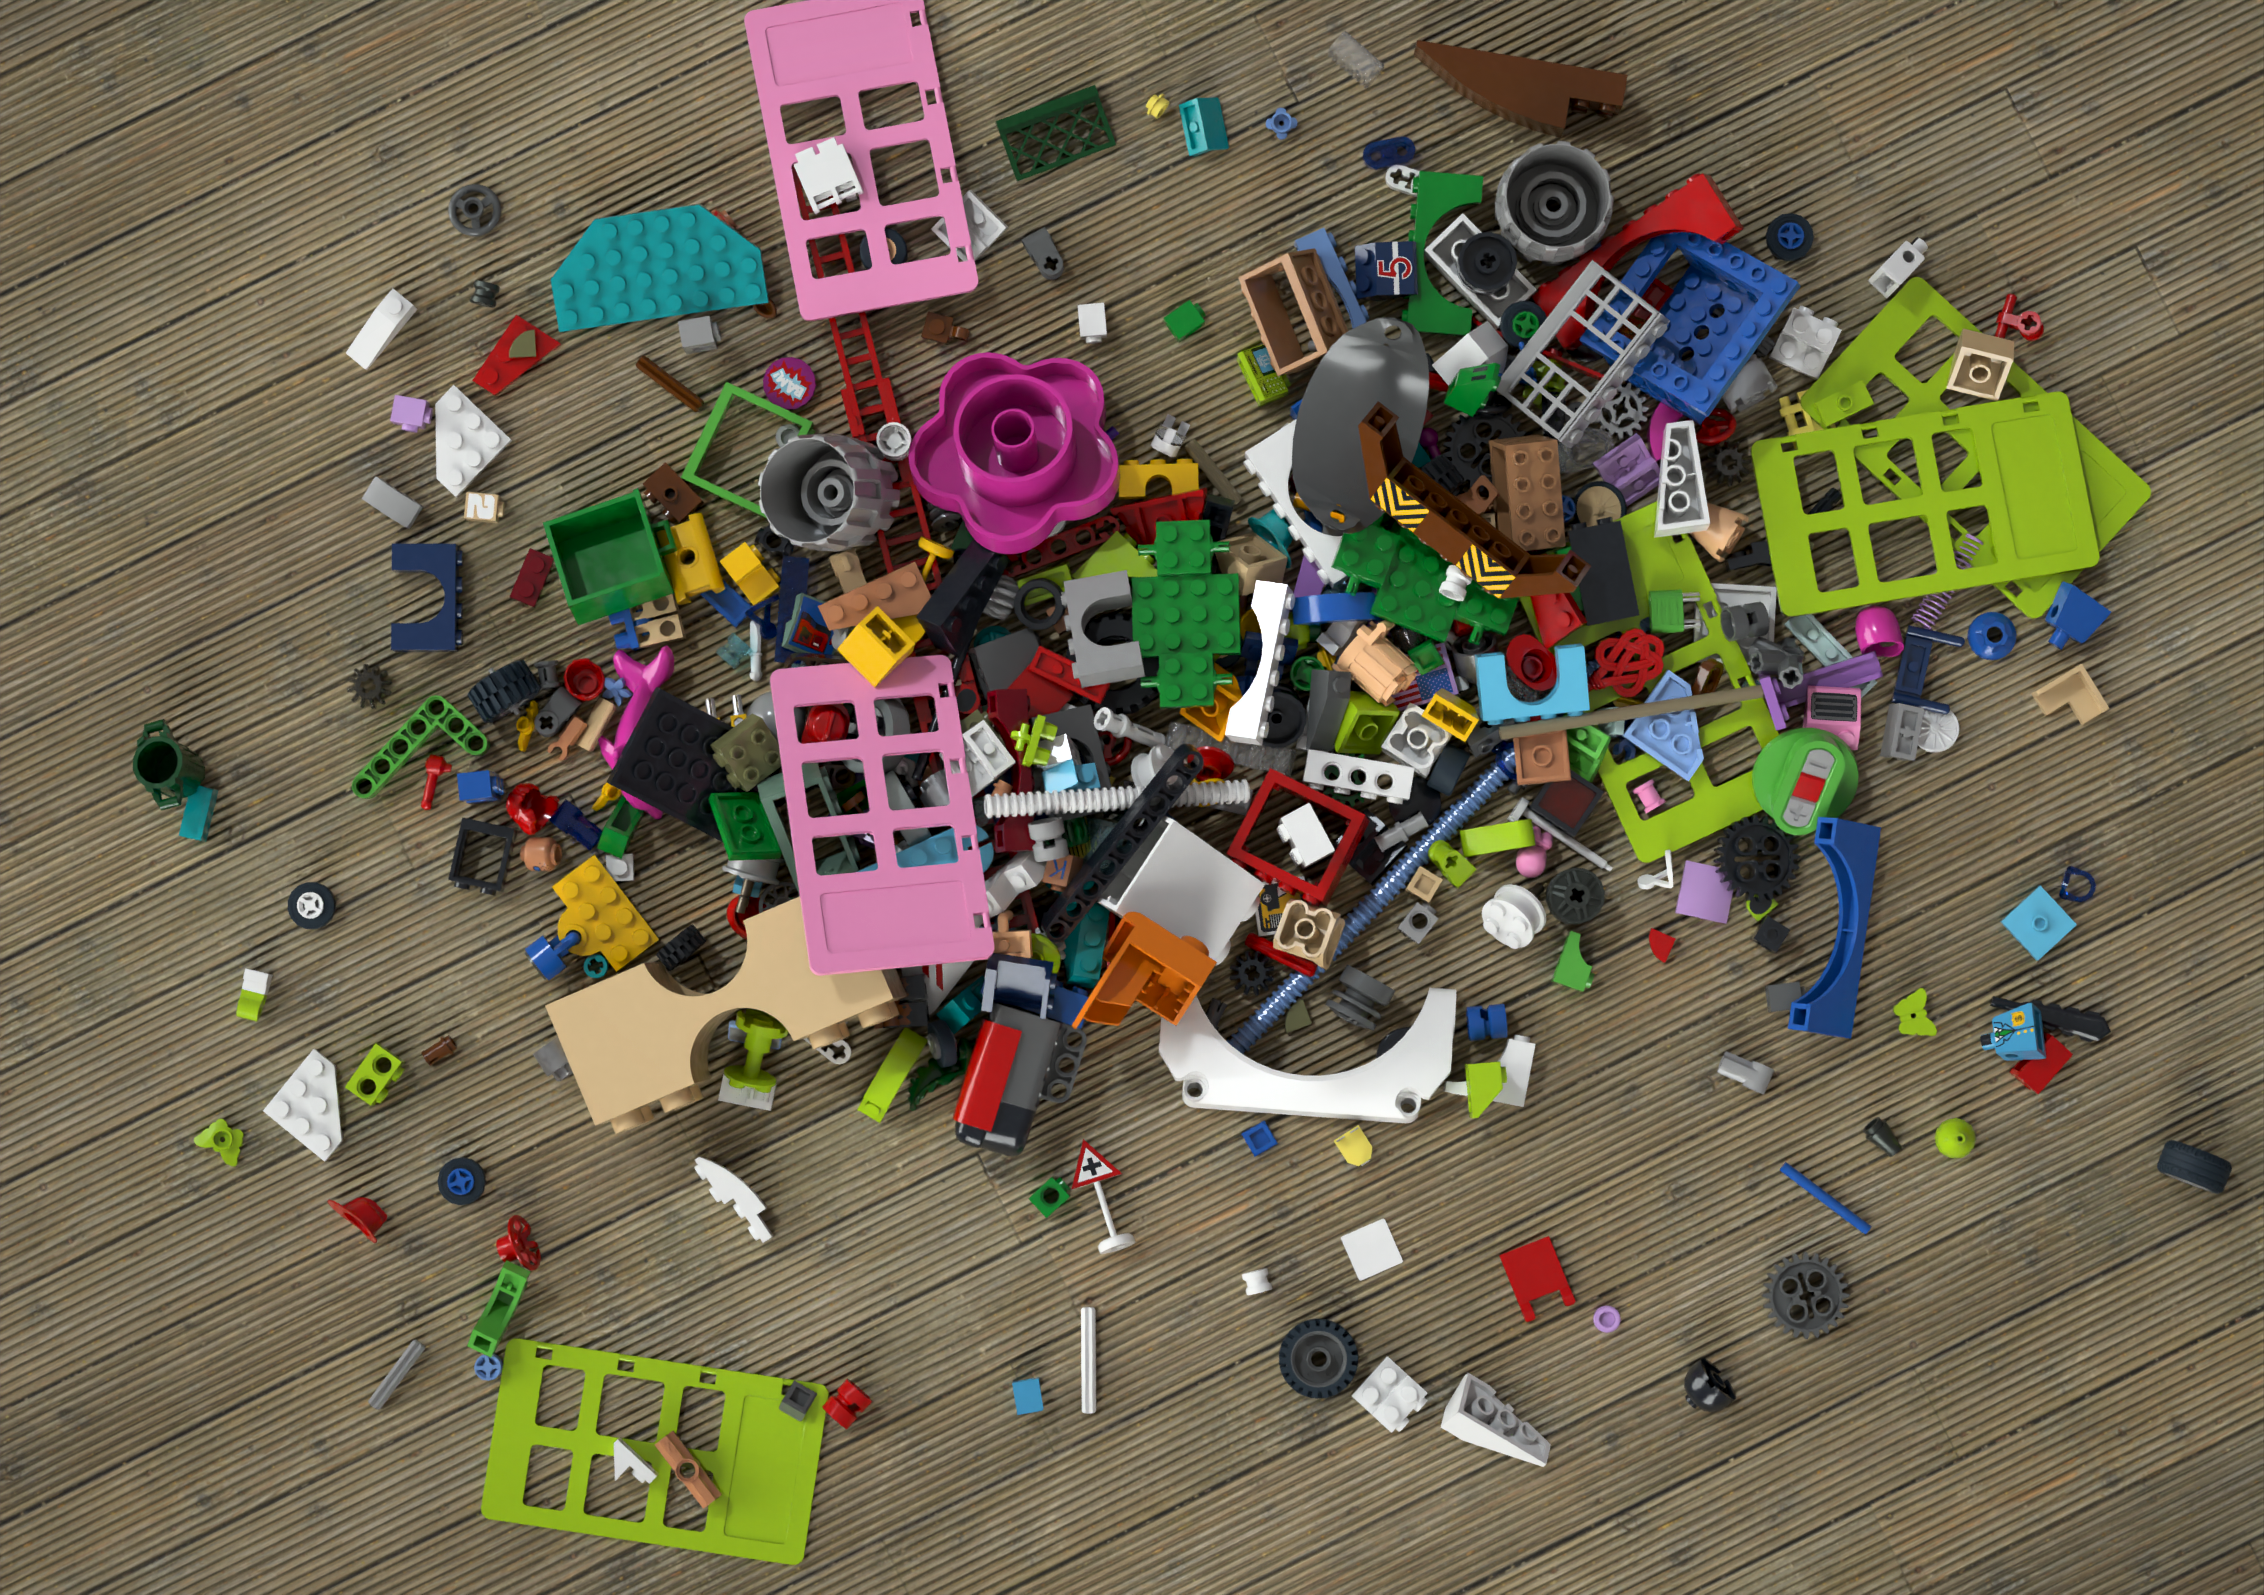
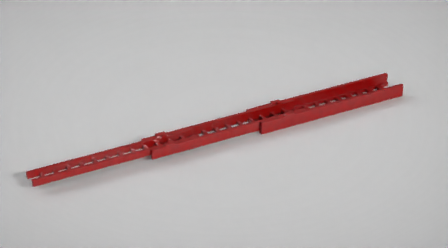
M793 165L792 174L803 220H810L809 213L814 211L811 205L806 206L802 191L803 186ZM836 202L819 209L821 211L831 208L833 215L840 214ZM845 234L838 235L842 251L822 257L819 256L815 239L809 240L818 279L825 278L822 264L845 259L848 273L855 272ZM866 312L859 313L862 328L839 333L836 318H828L846 384V389L840 391L852 438L868 443L876 442L878 432L866 435L861 418L884 412L887 424L891 422L901 424L890 379L889 377L882 378ZM864 335L869 353L846 359L842 341ZM871 360L875 379L852 384L848 366ZM878 386L882 404H875L859 410L855 392ZM909 455L900 461H891L886 458L882 460L892 464L898 463L902 482L892 484L893 489L901 490L911 487L915 506L889 512V515L893 518L918 513L922 531L886 540L883 530L879 529L877 531L888 574L915 561L918 567L923 566L928 557L893 566L888 549L891 546L918 540L921 536L931 539L920 494L912 478ZM936 558L932 564L935 582L926 584L929 591L936 590L942 583ZM930 638L916 642L913 652L907 658L916 657L915 650L933 646L934 644ZM967 652L959 674L961 683L966 684L978 693ZM961 685L955 686V694ZM930 695L913 697L921 731L926 733L932 721L928 701H932L934 698ZM980 702V706H979V709H978V710H979V712L982 714V713H983V710H982V706H981V702ZM959 713L960 720H964L969 716ZM932 752L929 759L933 774L943 770L939 756L940 752ZM982 789L974 795L973 799L984 797V790ZM984 816L975 819L976 825L979 827L995 823L993 816L992 818ZM995 839L978 843L979 848L992 842L995 851ZM1009 852L1010 860L1018 852ZM1005 864L988 868L983 873L984 881L992 877ZM1028 889L1019 893L1014 899H1021L1024 914L1014 916L1010 920L1009 929L1027 925L1031 933H1036L1035 929L1039 928Z

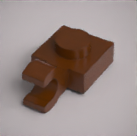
M928 311L921 337L948 345L949 337L968 342L970 331L967 328L953 326L954 318Z

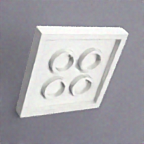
M1711 583L1722 609L1737 605L1743 607L1744 604L1762 602L1769 616V631L1766 635L1760 637L1774 642L1776 587ZM1711 601L1703 604L1709 619L1717 615ZM1696 604L1694 619H1701V622L1694 624H1701V628H1693V642L1706 637L1708 634ZM1747 636L1746 639L1737 640L1748 666H1751L1749 650L1757 637L1749 638ZM1715 653L1695 663H1702L1710 658H1714L1721 663L1722 661L1719 655Z

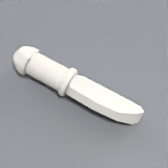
M751 621L750 678L753 681H759L762 678L761 630L759 622Z

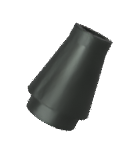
M1876 1117L1863 1129V1132L1866 1134L1865 1138L1886 1152L1890 1157L1901 1150L1902 1146L1897 1141L1886 1120Z

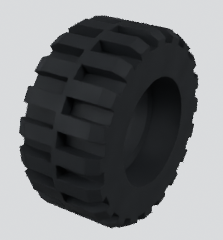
M1121 613L1100 615L1099 618L1091 619L1087 623L1084 634L1091 642L1097 645H1102L1112 640H1120L1126 643L1133 642L1132 616H1126ZM1068 646L1065 658L1076 662V656L1070 655ZM1142 658L1145 677L1157 676L1159 658ZM1139 677L1127 688L1121 690L1108 689L1102 704L1074 691L1073 693L1084 705L1091 704L1092 710L1096 712L1106 707L1111 709L1114 714L1126 715L1136 713L1149 705L1155 696L1158 695L1159 691L1157 687L1141 688V677Z

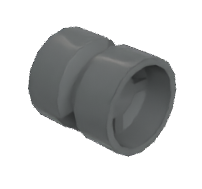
M1762 602L1744 604L1743 607L1740 605L1726 607L1721 611V629L1728 641L1746 639L1747 636L1749 638L1764 636L1769 631V616Z

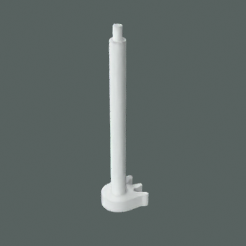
M1522 797L1508 816L1507 820L1510 822L1518 821L1521 815L1532 819L1533 823L1601 869L1605 868L1609 872L1612 870L1613 867L1608 865L1606 860L1527 807L1529 801Z

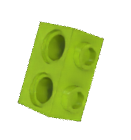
M375 1043L345 1088L370 1106L375 1105L377 1102L381 1104L389 1093V1090L386 1088L391 1081L397 1082L405 1071L402 1068L405 1061L380 1043ZM384 1057L391 1061V1069L386 1073L382 1072L378 1066L379 1061ZM368 1079L373 1080L376 1084V1090L371 1095L366 1094L363 1090V1084Z

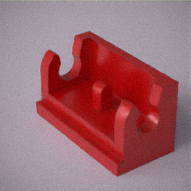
M2045 1032L2043 1034L2046 1058L2019 1060L2010 1070V1073L2024 1086L2038 1095L2073 1055L2053 1035Z

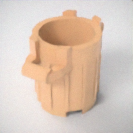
M1387 620L1378 624L1371 621L1369 623L1371 626L1362 625L1356 633L1358 635L1343 651L1337 664L1334 663L1332 668L1336 671L1352 672L1351 685L1354 681L1378 703L1389 706L1396 701L1391 695H1396L1401 689L1405 692L1417 676L1415 672L1418 669L1414 666V662L1385 638L1395 624Z

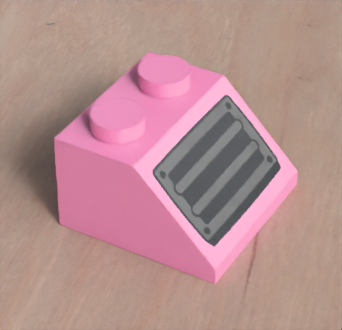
M1807 685L1802 728L1826 730L1841 738L1851 750H1858L1861 727V688Z

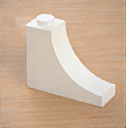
M1514 1035V1039H1507L1505 1049L1497 1061L1501 1062V1067H1506L1507 1083H1502L1503 1089L1493 1101L1524 1107L1535 1044L1529 1043L1530 1037ZM1445 1081L1443 1092L1467 1096L1466 1081Z

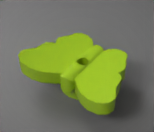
M1918 988L1914 993L1908 995L1906 999H1902L1893 1007L1894 1014L1899 1016L1900 1024L1898 1030L1901 1034L1935 1036L1937 1033L1933 1022L1925 1017L1927 1011L1923 1008L1927 995L1923 988ZM1912 1013L1915 1014V1018L1911 1017Z
M218 1119L210 1124L209 1129H205L200 1135L196 1136L194 1142L199 1147L213 1148L214 1151L220 1152L224 1162L231 1167H235L238 1165V1157L241 1152L239 1147L243 1145L244 1133L239 1129L232 1130L224 1119Z

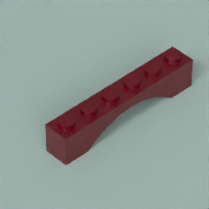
M996 689L987 692L988 719L998 730L1007 751L1016 762L1011 767V786H1013L1011 792L1016 793V795L1024 792L1027 795L1028 792H1033L1035 788V780L1031 776V766L1022 765L1028 744H1024L1023 751L1015 750L1017 741L1010 737L1012 731L1020 732L1022 723L1030 725L1028 734L1031 735L1032 726L1028 722L1030 698L1027 695V689ZM1028 813L1025 816L1017 814L1016 817H1013L1011 814H1009V817L1001 815L994 826L996 853L1033 851L1032 846L1035 844V840L1030 838L1028 823L1034 821L1036 813L1033 816H1029Z

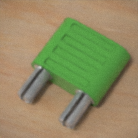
M1681 589L1649 591V624L1651 634L1684 632V629L1701 628V624L1684 625V623L1701 622V619H1684L1683 602L1700 601V597L1683 598V596H1700V593H1682Z

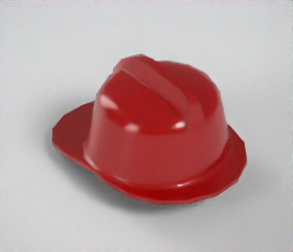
M1526 634L1516 636L1507 648L1506 659L1508 666L1519 681L1528 687L1538 691L1550 689L1555 685L1557 678L1555 656L1533 636Z
M841 703L813 706L808 714L802 734V744L846 740L850 725L847 709Z
M365 1197L356 1198L344 1206L330 1199L327 1201L338 1214L355 1225L370 1241L377 1243L374 1235L387 1220V1214L376 1202Z

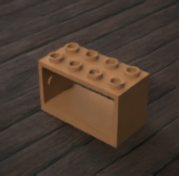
M1315 248L1287 253L1238 277L1242 293L1247 298L1251 308V316L1257 323L1261 333V341L1267 348L1271 358V366L1276 371L1277 376L1305 371L1320 364L1331 346L1343 334L1348 332ZM1278 272H1286L1317 349V352L1306 357L1302 353L1272 275Z
M1539 434L1489 440L1492 484L1499 491V496L1494 501L1496 528L1525 551L1566 546L1557 439Z

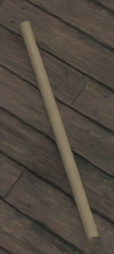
M1761 685L1588 712L1583 713L1581 716H1563L1499 727V736L1501 740L1758 699L1763 698V689Z

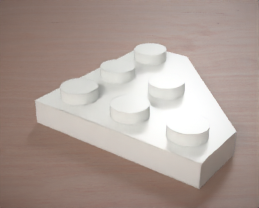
M453 385L435 404L437 480L457 498L512 440Z
M313 1049L263 1112L325 1162L343 1141L339 1092L336 1080L337 1071L335 1064L318 1050Z

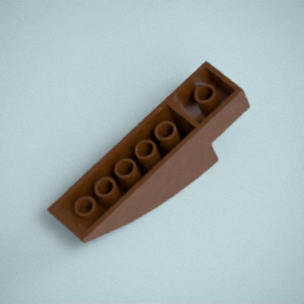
M1417 40L1414 50V56L1463 97L1503 119L1540 133L1561 138L1566 125L1568 107L1575 113L1586 114L1588 110L1598 112L1597 115L1600 117L1613 118V115L1619 114L1623 106L1628 76L1626 74Z

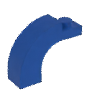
M1358 592L1356 596H1352L1350 593H1335L1296 597L1293 607L1294 625H1318L1348 621L1382 622L1384 619L1369 614L1376 596L1375 592Z

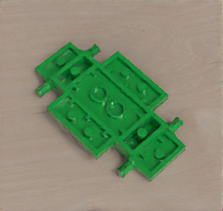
M1384 514L1360 532L1352 534L1343 533L1331 567L1344 572L1350 577L1345 590L1347 594L1350 593V595L1356 596L1360 582L1378 589L1369 614L1442 643L1447 639L1453 619L1474 627L1469 642H1474L1475 645L1480 644L1484 631H1492L1502 636L1506 635L1519 597L1498 599L1494 595L1485 592L1482 586L1473 579L1466 586L1465 590L1467 593L1463 601H1455L1442 595L1439 592L1441 583L1446 581L1448 566L1454 564L1444 560L1431 546L1423 544L1418 539V536L1409 529L1400 526L1398 534L1385 530L1380 526Z
M1210 520L1156 522L1154 544H1138L1139 556H1155L1158 576L1132 577L1133 642L1139 641L1142 658H1159L1157 676L1141 677V688H1158L1161 709L1215 707L1214 693L1217 685H1233V674H1217L1214 667V656L1241 655L1239 574H1212L1214 552H1230V542L1213 541Z

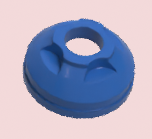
M1987 612L1977 616L1972 621L1968 629L1967 639L1971 650L1977 656L1986 660H1997L2008 655L2013 649L2016 642V629L2012 621L2005 615L1998 612ZM1991 627H1997L2002 632V638L1997 643H1993L1987 638V631Z

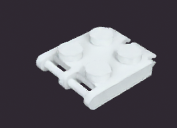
M834 137L817 144L820 151L817 155L813 147L795 154L798 163L794 164V167L815 214L820 212L819 209L835 202L836 204L842 203L841 200L856 193L859 195L864 193L844 144L838 145ZM855 186L854 189L849 190V191H847V192H845V193L839 195L840 192H842V191H844V190H848V189H850L851 187ZM833 196V198L826 200L820 204H817V202Z

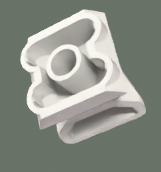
M1409 703L1381 748L1385 754L1404 766L1414 767V773L1422 778H1426L1432 765L1452 737V734L1422 717L1421 715L1424 710L1417 705Z

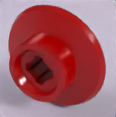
M1211 746L1196 748L1204 760L1203 767L1196 776L1198 780L1224 779L1233 772V759L1225 751ZM1194 754L1188 755L1187 763L1193 761Z

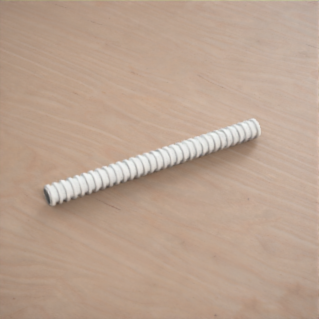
M1246 779L1241 780V782L1234 780L1233 783L1230 780H1226L1225 783L1217 781L1216 784L1213 781H1210L1208 784L1201 782L1200 785L1197 782H1193L1192 785L1189 784L1171 808L1174 805L1182 807L1183 804L1189 807L1191 804L1199 806V803L1202 806H1206L1207 803L1215 805L1216 802L1219 805H1222L1224 802L1231 804L1232 801L1235 804H1239L1240 801L1248 803L1250 799L1249 783ZM1139 785L1135 786V788L1127 786L1126 789L1123 786L1118 787V789L1111 787L1110 790L1103 787L1102 790L1094 788L1093 791L1087 788L1085 791L1077 789V792L1070 789L1069 792L1061 790L1060 793L1057 790H1053L1052 793L1044 791V794L1037 791L1035 794L1028 792L1027 795L1024 792H1020L1019 795L1011 793L1010 796L1007 793H1003L1002 796L994 794L992 797L990 794H986L984 798V811L987 818H992V815H995L996 818H1000L1001 815L1009 817V814L1013 817H1016L1017 814L1025 816L1026 813L1029 816H1033L1034 813L1042 815V812L1050 815L1051 812L1058 814L1060 811L1062 814H1066L1067 811H1070L1072 814L1077 810L1079 813H1083L1084 810L1087 813L1092 812V810L1099 812L1100 809H1103L1104 812L1108 811V809L1116 811L1117 808L1123 811L1125 808L1129 809L1147 785H1144L1143 788H1140ZM1161 797L1153 798L1150 805H1157Z

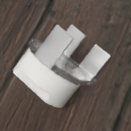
M1167 414L1164 423L1155 432L1151 446L1170 457H1176L1180 447L1187 438L1185 435L1190 424L1182 421L1176 431L1172 429L1176 418Z

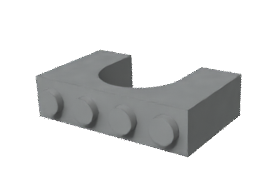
M1127 570L1063 581L1065 591L1061 592V602L1064 608L1068 607L1069 615L1064 616L1066 631H1072L1073 638L1068 639L1070 655L1076 656V662L1072 663L1074 679L1079 678L1081 687L1084 688L1145 677L1139 641L1113 646H1101L1091 642L1084 634L1087 623L1096 614L1106 610L1132 606V595Z

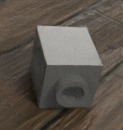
M1800 981L1765 986L1768 1012L1791 1010V1003L1806 994L1805 987H1800Z

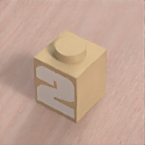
M466 492L465 520L499 524V517L503 518L505 513V502L501 501L499 495Z

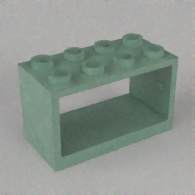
M818 763L803 764L804 788L819 784L831 816L844 815L835 790L831 786L825 766L819 767ZM782 772L762 780L757 786L761 802L799 893L792 840L775 801L786 796ZM839 836L845 851L815 862L818 875L844 874L859 871L857 861L861 859L853 836Z

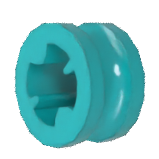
M591 955L584 962V971L589 977L601 978L608 972V961L601 955ZM593 959L603 963V968H600L602 971L599 974L589 970V965H593L590 963Z

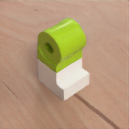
M245 968L244 982L236 1011L237 1017L256 1022L259 1021L263 1006L266 1003L272 974Z

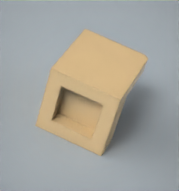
M1419 866L1405 890L1422 901L1429 903L1443 879Z

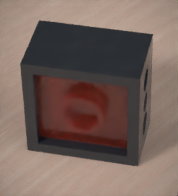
M1570 769L1571 781L1544 783L1528 808L1573 838L1604 791Z

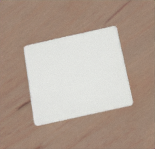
M1385 1219L1378 1220L1341 1237L1360 1281L1403 1262Z

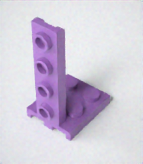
M1875 650L1803 673L1802 683L1794 686L1793 689L1784 687L1782 681H1777L1776 676L1771 678L1770 675L1759 674V680L1776 731L1786 728L1785 721L1789 720L1786 708L1806 701L1807 685L1849 688L1883 677Z

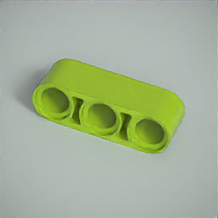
M1532 819L1459 831L1464 857L1536 846Z

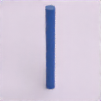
M1787 1162L1780 1168L1782 1173L1866 1235L1872 1227Z

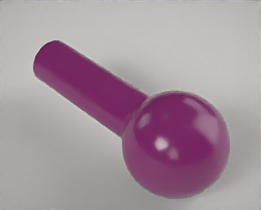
M1429 427L1423 428L1419 439L1421 446L1428 450L1432 459L1442 455L1437 446V432Z

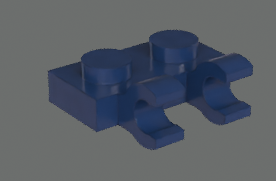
M1245 632L1240 657L1245 658V676L1255 677L1258 660L1262 658V633ZM1287 637L1283 639L1282 645L1285 647L1283 660L1279 661L1278 664L1279 681L1282 678L1284 664H1293L1298 649V639Z

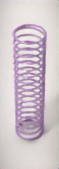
M1967 533V538L1983 545L1982 541ZM1963 541V543L1969 544L1974 548L1980 550L1977 546L1969 542ZM1959 546L1960 548L1965 549V550L1971 552L1972 554L1976 555L1975 552H1973V551H1971V550H1969V549H1967V548H1965V547ZM1954 551V553L1961 554V555H1963V556L1969 558L1970 560H1973L1971 557H1969V556H1967V555H1965V554H1963V553H1961V552ZM1954 554L1955 559L1963 562L1966 566L1971 567L1969 563L1965 562L1960 558H1957ZM1956 564L1957 567H1959V568H1961V569H1965V568H1963L1962 566ZM1942 592L1947 598H1949V599L1952 598V597H1951L1950 595H1948L1947 593ZM1930 594L1934 597L1941 599L1942 602L1949 604L1945 599L1935 594ZM1926 595L1927 598H1923V602L1925 604H1919L1921 609H1916V612L1918 614H1913V617H1911V619L1915 623H1917V621L1923 623V627L1925 629L1932 630V628L1928 624L1916 618L1915 616L1924 618L1933 625L1936 624L1930 619L1922 616L1918 612V610L1923 611L1931 615V617H1933L1934 619L1938 620L1939 618L1937 616L1933 615L1928 611H1925L1921 605L1933 609L1938 614L1942 613L1934 607L1929 606L1924 600L1931 601L1937 604L1938 607L1942 609H1945V607L1931 600L1930 597Z

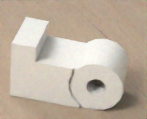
M1367 621L1333 622L1328 630L1322 632L1316 641L1333 656L1341 655L1358 635L1356 633L1362 625H1366Z

